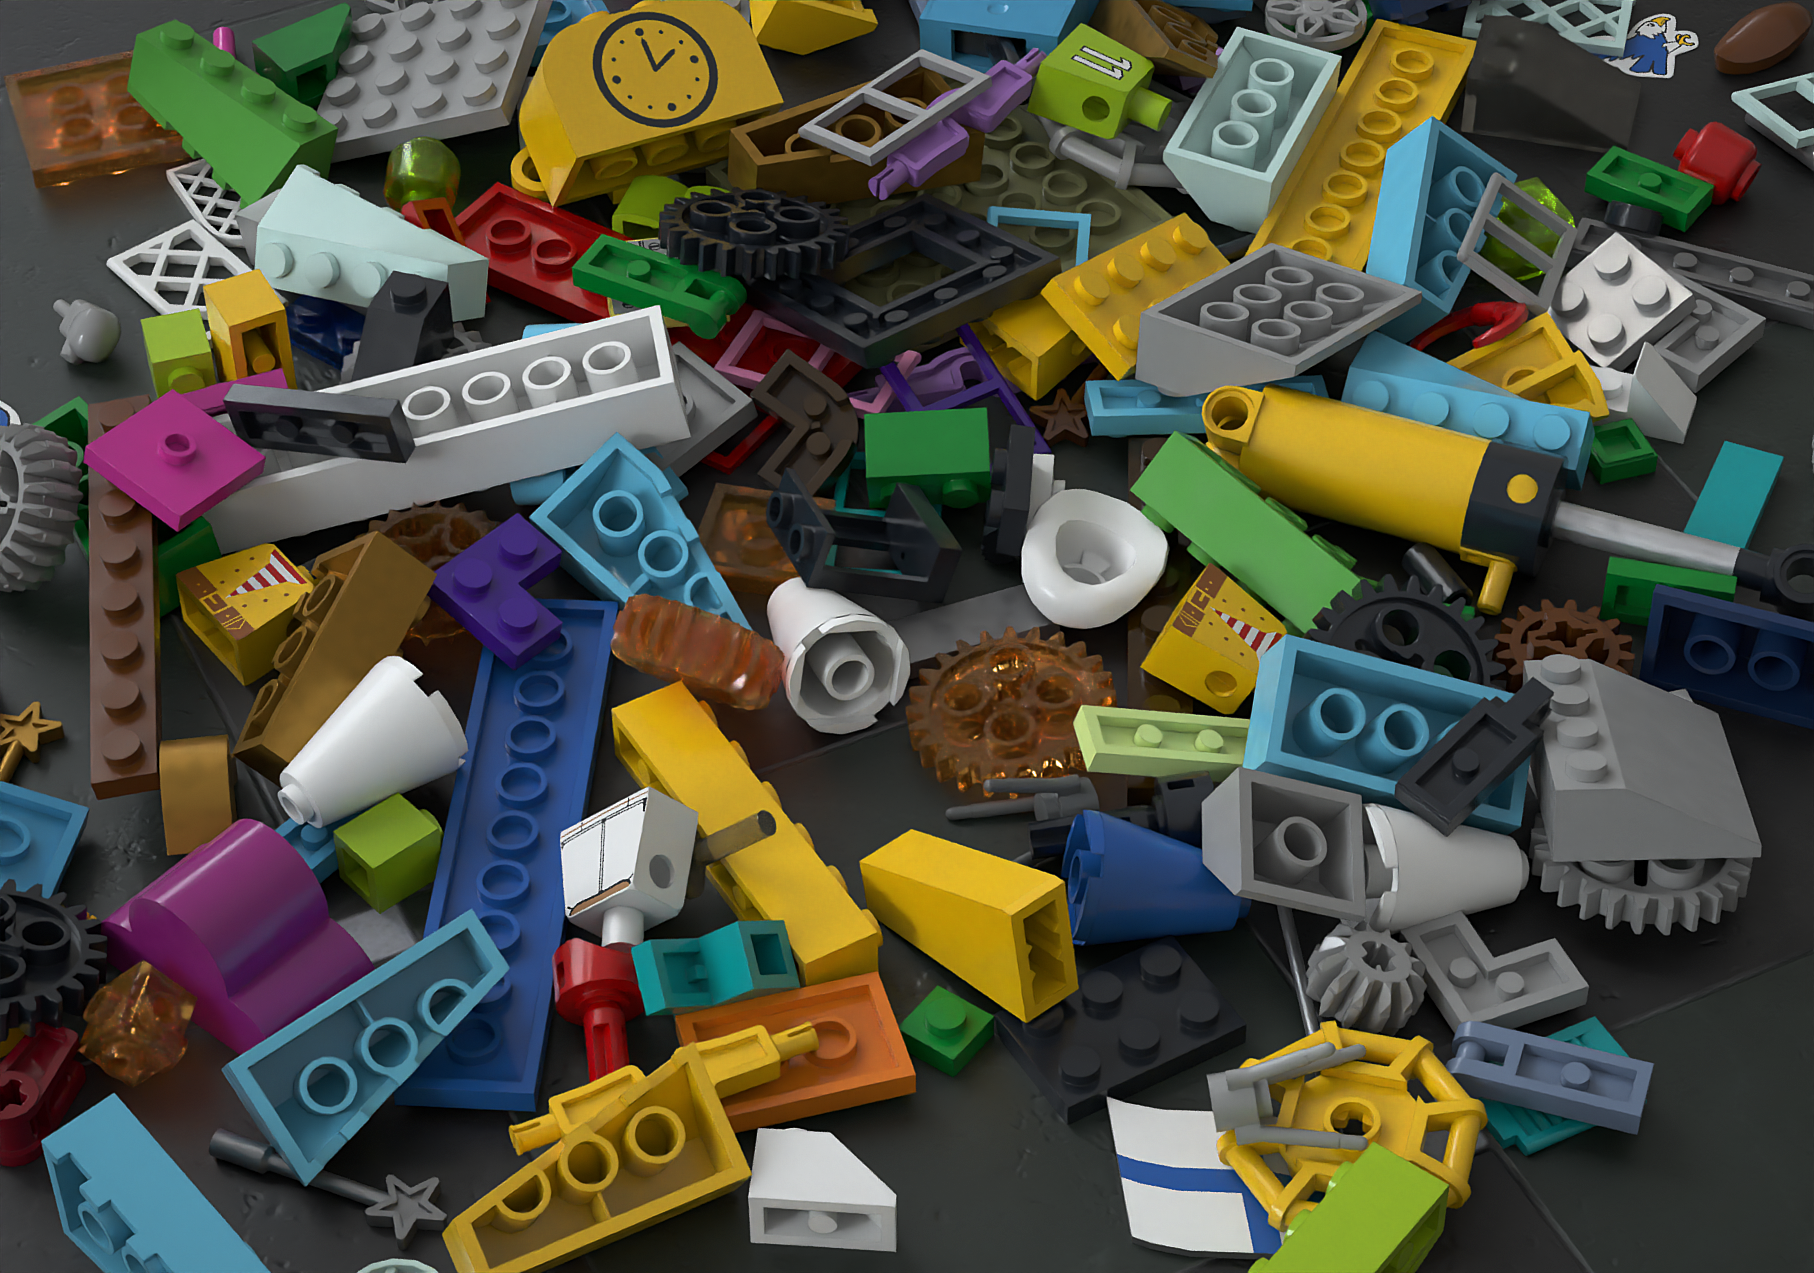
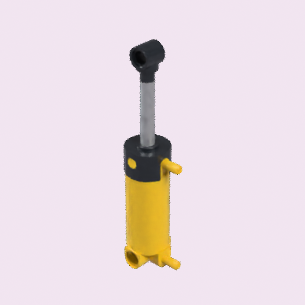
M1272 383L1266 385L1262 392L1239 386H1223L1211 392L1203 403L1202 418L1208 438L1206 446L1259 485L1262 490L1258 496L1263 500L1270 497L1294 511L1414 543L1426 542L1437 549L1459 554L1462 561L1489 567L1477 602L1478 609L1485 614L1497 615L1501 613L1513 573L1536 577L1545 560L1548 549L1551 547L1554 538L1644 562L1736 576V586L1761 592L1759 602L1773 605L1779 614L1814 622V592L1800 593L1788 584L1789 580L1799 575H1809L1814 578V544L1802 543L1791 546L1787 550L1774 547L1772 554L1767 555L1565 502V485L1569 463L1566 456L1497 438L1488 440Z

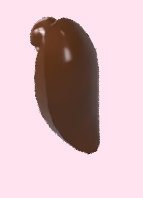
M1792 1L1772 4L1753 10L1740 19L1715 47V68L1723 73L1738 75L1754 73L1772 67L1788 57L1808 35L1813 23L1811 13L1803 6Z

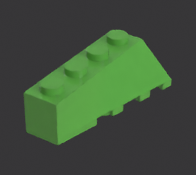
M176 19L136 35L127 91L165 130H176L183 137L181 147L193 159L203 157L214 169L212 179L224 191L234 189L241 196L239 206L241 209L248 207L278 189H282L297 165L304 164L320 172L319 176L321 178L328 179L339 128L318 115L313 108L300 103L276 87L271 80L261 77L237 61L232 54L219 49L194 32L190 26Z
M1174 430L1130 489L1131 492L1146 503L1141 513L1167 533L1171 534L1177 528L1192 541L1187 550L1205 566L1212 563L1217 568H1220L1222 565L1238 578L1236 584L1265 608L1269 604L1285 617L1282 624L1289 635L1302 638L1310 628L1318 629L1312 621L1315 615L1323 607L1332 609L1330 601L1341 590L1352 596V589L1360 580L1366 579L1376 591L1377 581L1360 577L1351 571L1357 562L1355 558L1339 546L1332 545L1318 535L1310 538L1304 533L1308 528L1305 520L1273 498L1267 497L1266 500H1263L1258 496L1262 490L1259 485L1197 438Z

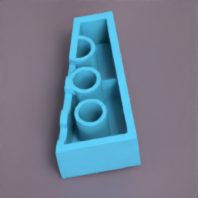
M1431 116L1387 149L1365 272L1366 274L1422 291L1420 304L1376 329L1403 344H1406L1450 313L1471 270L1457 259V254L1491 175L1499 173L1513 184L1518 176L1434 116ZM1497 193L1489 212L1495 218L1504 204L1501 201L1503 195ZM1482 229L1473 251L1476 253L1481 251L1487 238L1484 235V229Z
M115 1093L41 1141L63 1231L104 1273H271L260 1261L253 1249L239 1237Z

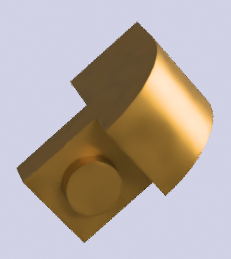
M228 734L161 741L159 752L160 788L167 855L191 853L198 846L209 843L238 821L234 785L238 780L236 757L230 753Z

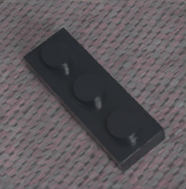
M233 384L223 399L236 435L253 448L406 464L416 447L400 401L395 399Z

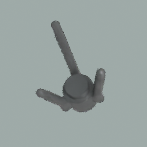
M1078 774L1059 778L988 779L983 784L987 792L1036 794L1030 797L951 807L946 811V817L949 820L975 819L1034 811L1036 820L1040 821L1083 814V810L1100 811V806L1091 780L1088 777L1079 778ZM1029 851L1011 861L1032 867L1048 858L1032 860Z

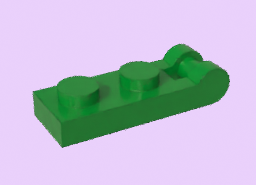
M601 234L572 267L573 286L641 309L660 305L663 316L688 324L691 330L703 339L715 338L726 325V315L735 314L747 300L746 289L737 279L731 276L721 277L719 272L713 270L700 272L698 271V265H681L680 259L668 257L665 254L605 234Z

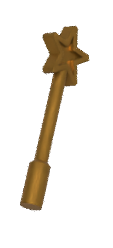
M33 702L19 716L0 714V758L3 757L0 763V781L9 783L23 754L32 763H38L40 761V748L42 744L64 738L65 734L61 721L42 719L43 713L40 702Z

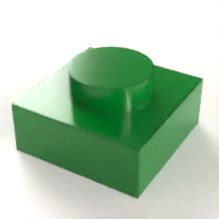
M937 985L898 1027L908 1053L954 1078L994 1035V1016Z

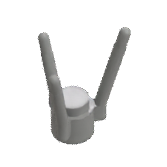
M1325 1042L1250 1067L1207 1075L1216 1132L1235 1130L1238 1146L1269 1142L1330 1149L1365 1150L1368 1147V1140L1363 1136L1260 1125L1259 1118L1273 1116L1268 1085L1360 1059L1366 1054L1365 1046L1356 1044L1336 1049L1331 1042Z

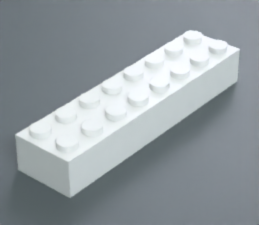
M660 305L314 391L399 400L416 446L406 464L254 448L266 457L263 473L205 512L202 516L211 524L222 555L234 551H243L263 543H270L294 536H304L314 531L354 521H364L371 517L413 506H423L433 501L473 491H483L493 486L533 476H543L553 471L581 465L616 432L638 450L653 446H663L673 441L689 438L691 436L677 362ZM228 413L212 417L236 435Z

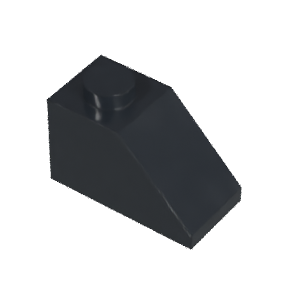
M393 270L368 306L351 382L441 360L455 339L449 282Z

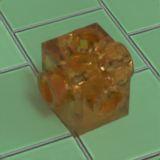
M142 960L104 985L90 1000L83 1015V1019L88 1024L77 1051L101 1066L111 1077L121 1080L131 1088H134L158 1072L162 1074L169 1072L180 1061L188 1045V1040L184 1037L198 998Z

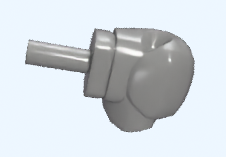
M59 299L54 303V311L64 318L59 326V330L67 338L60 356L74 365H79L84 361L94 363L105 361L114 351L120 339L121 325L119 319L113 313L81 299L75 300L71 305L63 299Z

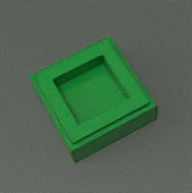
M1632 418L1593 426L1595 436L1587 466L1600 484L1656 471L1658 455Z

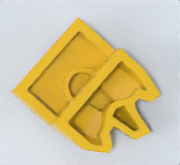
M1548 311L1523 323L1503 340L1478 349L1474 348L1447 362L1449 365L1526 400L1590 412L1592 423L1606 419L1610 415L1599 379L1582 352L1578 350L1573 353Z

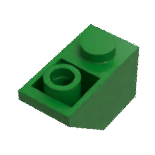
M344 2L252 40L256 73H259L261 77L271 80L276 87L300 103L311 108L319 105L328 83L335 79L341 66L339 57L348 49L354 34L352 31L351 7Z

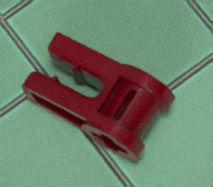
M44 1022L36 1023V1036L29 1037L25 1034L0 1063V1165L10 1167L26 1165L42 1155L44 1151L41 1141L56 1131L85 1083L87 1077L85 1067L80 1062L73 1060L80 1046L79 1036L75 1031L64 1026L57 1029Z

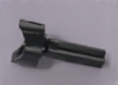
M1207 770L1155 777L1154 796L1151 797V806L1141 804L1102 812L1202 849V802L1214 791L1212 779ZM1076 815L1028 822L1027 835L1032 860L1064 855L1067 838Z

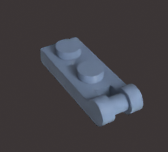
M1466 1021L1458 1025L1451 1045L1452 1052L1456 1057L1449 1060L1445 1067L1471 1098L1478 1099L1483 1097L1618 1131L1638 1134L1654 1063L1478 1021ZM1493 1060L1504 1064L1499 1066L1488 1062Z

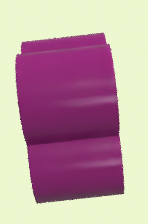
M248 818L239 819L209 843L198 846L101 922V935L107 936L108 963L239 1055H242L375 970L371 960L355 939L329 917L327 901L313 871L297 850L272 828Z

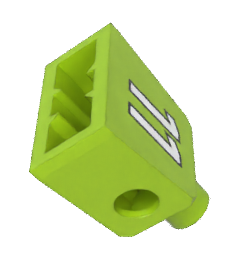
M1080 23L1040 63L1027 111L1104 139H1115L1132 120L1160 131L1169 116L1172 100L1148 90L1155 69L1151 60L1097 30Z

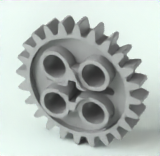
M1537 813L1535 816L1528 857L1532 859V875L1542 876L1541 890L1543 892L1559 891L1558 906L1566 907L1578 903L1581 905L1579 918L1586 920L1599 913L1606 916L1605 925L1608 929H1613L1623 920L1630 922L1635 934H1641L1645 924H1655L1664 935H1670L1671 923L1679 922L1683 927L1692 932L1697 931L1699 917L1716 924L1720 920L1721 909L1734 912L1737 908L1738 897H1745L1747 894L1753 857L1644 860L1643 874L1645 881L1644 886L1640 887L1634 884L1635 860L1553 862L1541 813Z

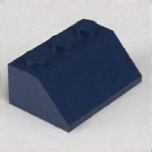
M1656 584L1653 592L1639 680L1667 692L1686 689L1691 699L1814 730V622Z

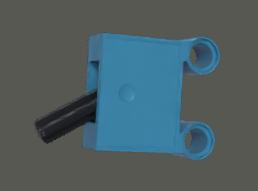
M929 0L919 17L920 49L985 74L1001 60H1006L1015 65L1033 48H1038L1039 53L1043 51L1048 56L1080 23L1088 24L1100 0ZM1037 76L1032 79L1031 94ZM1029 97L1019 105L1029 104Z

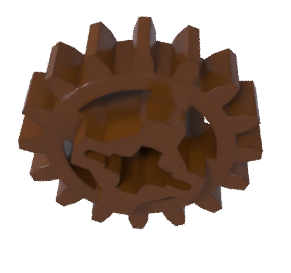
M1548 599L1541 600L1539 612H1534L1532 609L1522 605L1518 607L1517 620L1504 618L1501 622L1500 634H1495L1498 645L1493 649L1492 661L1504 664L1506 670L1496 680H1507L1505 690L1516 694L1523 687L1524 661L1543 660L1545 657L1555 654L1570 655L1577 659H1591L1632 677L1635 654L1631 653L1633 639L1630 635H1619L1621 622L1617 618L1605 622L1600 621V608L1597 606H1593L1583 613L1577 611L1576 602L1571 599L1567 600L1564 608H1555Z

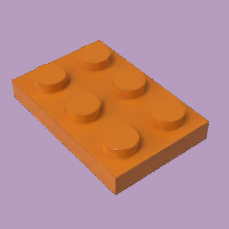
M878 971L675 1015L676 1034L680 1047L687 1046L692 1041L699 1043L724 1037L756 1025L764 1026L769 1036L800 1026L807 1021L811 1022L812 1029L814 1028L816 1031L819 1050L810 1051L780 1062V1077L778 1079L719 1099L734 1134L916 1093V1073Z

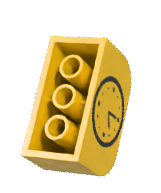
M643 0L627 11L611 15L607 11L589 14L578 23L564 28L554 36L545 50L521 104L519 125L525 144L553 208L629 187L637 176H670L728 159L730 129L778 113L784 101L750 25L733 7L720 0H666L662 2L660 0Z

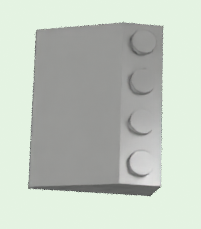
M1269 243L1141 312L1135 379L1157 386L1158 390L1165 395L1186 397L1213 392L1215 389L1227 385L1241 387L1295 377L1420 304L1422 291Z
M1555 654L1547 656L1543 660L1524 661L1523 686L1534 677L1554 692L1550 703L1552 712L1539 726L1544 730V737L1537 744L1535 751L1530 757V768L1553 862L1761 857L1762 845L1718 713L1591 659H1577L1570 655Z

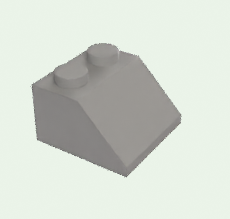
M1238 767L1202 802L1203 864L1235 896L1358 923L1366 918L1361 795Z

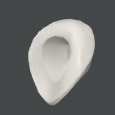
M1086 489L1063 490L1057 492L1040 505L1031 520L1022 547V578L1033 604L1053 623L1081 629L1099 627L1114 622L1129 612L1151 591L1165 571L1170 548L1162 529L1129 503Z

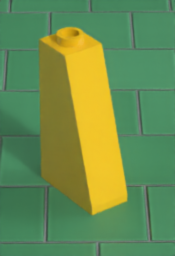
M910 829L859 861L867 909L878 921L1023 1022L1028 1023L1079 989L1065 881L1057 876Z

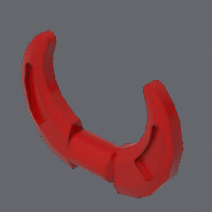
M1517 301L1477 303L1474 306L1448 314L1413 338L1409 346L1422 351L1434 341L1473 325L1478 327L1492 326L1485 333L1472 340L1474 348L1478 349L1503 340L1512 334L1527 320L1529 311L1525 303H1518Z

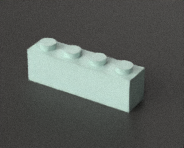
M304 164L296 166L257 226L254 270L260 269L272 288L368 308L394 270L449 282L453 322L480 318L485 315L488 258L431 229H421L404 220L405 215L389 207L380 208L359 197V192L344 184H333L319 176L320 172Z

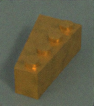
M919 66L881 92L926 109L937 97L952 89L937 72ZM871 81L730 129L728 181L733 187H739L742 190L763 188L774 193L783 190L787 193L786 197L790 198L806 195L808 196V203L824 201L826 204L875 197L870 191L868 183L871 178L877 176L887 167L888 156L875 165L869 166L802 138L798 133L800 127ZM864 102L824 129L870 148L910 121ZM959 124L969 134V146L966 149V153L937 171L920 186L914 187L905 182L891 194L980 181L985 132Z

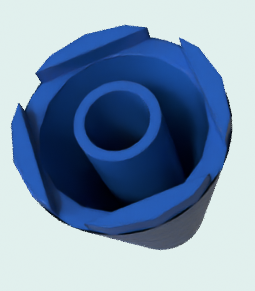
M1083 810V815L1077 814L1073 820L1067 838L1061 870V877L1069 878V900H1067L1073 944L1088 946L1163 938L1167 935L1182 936L1228 931L1233 929L1237 918L1247 917L1252 899L1235 896L1203 864L1202 849L1098 810Z

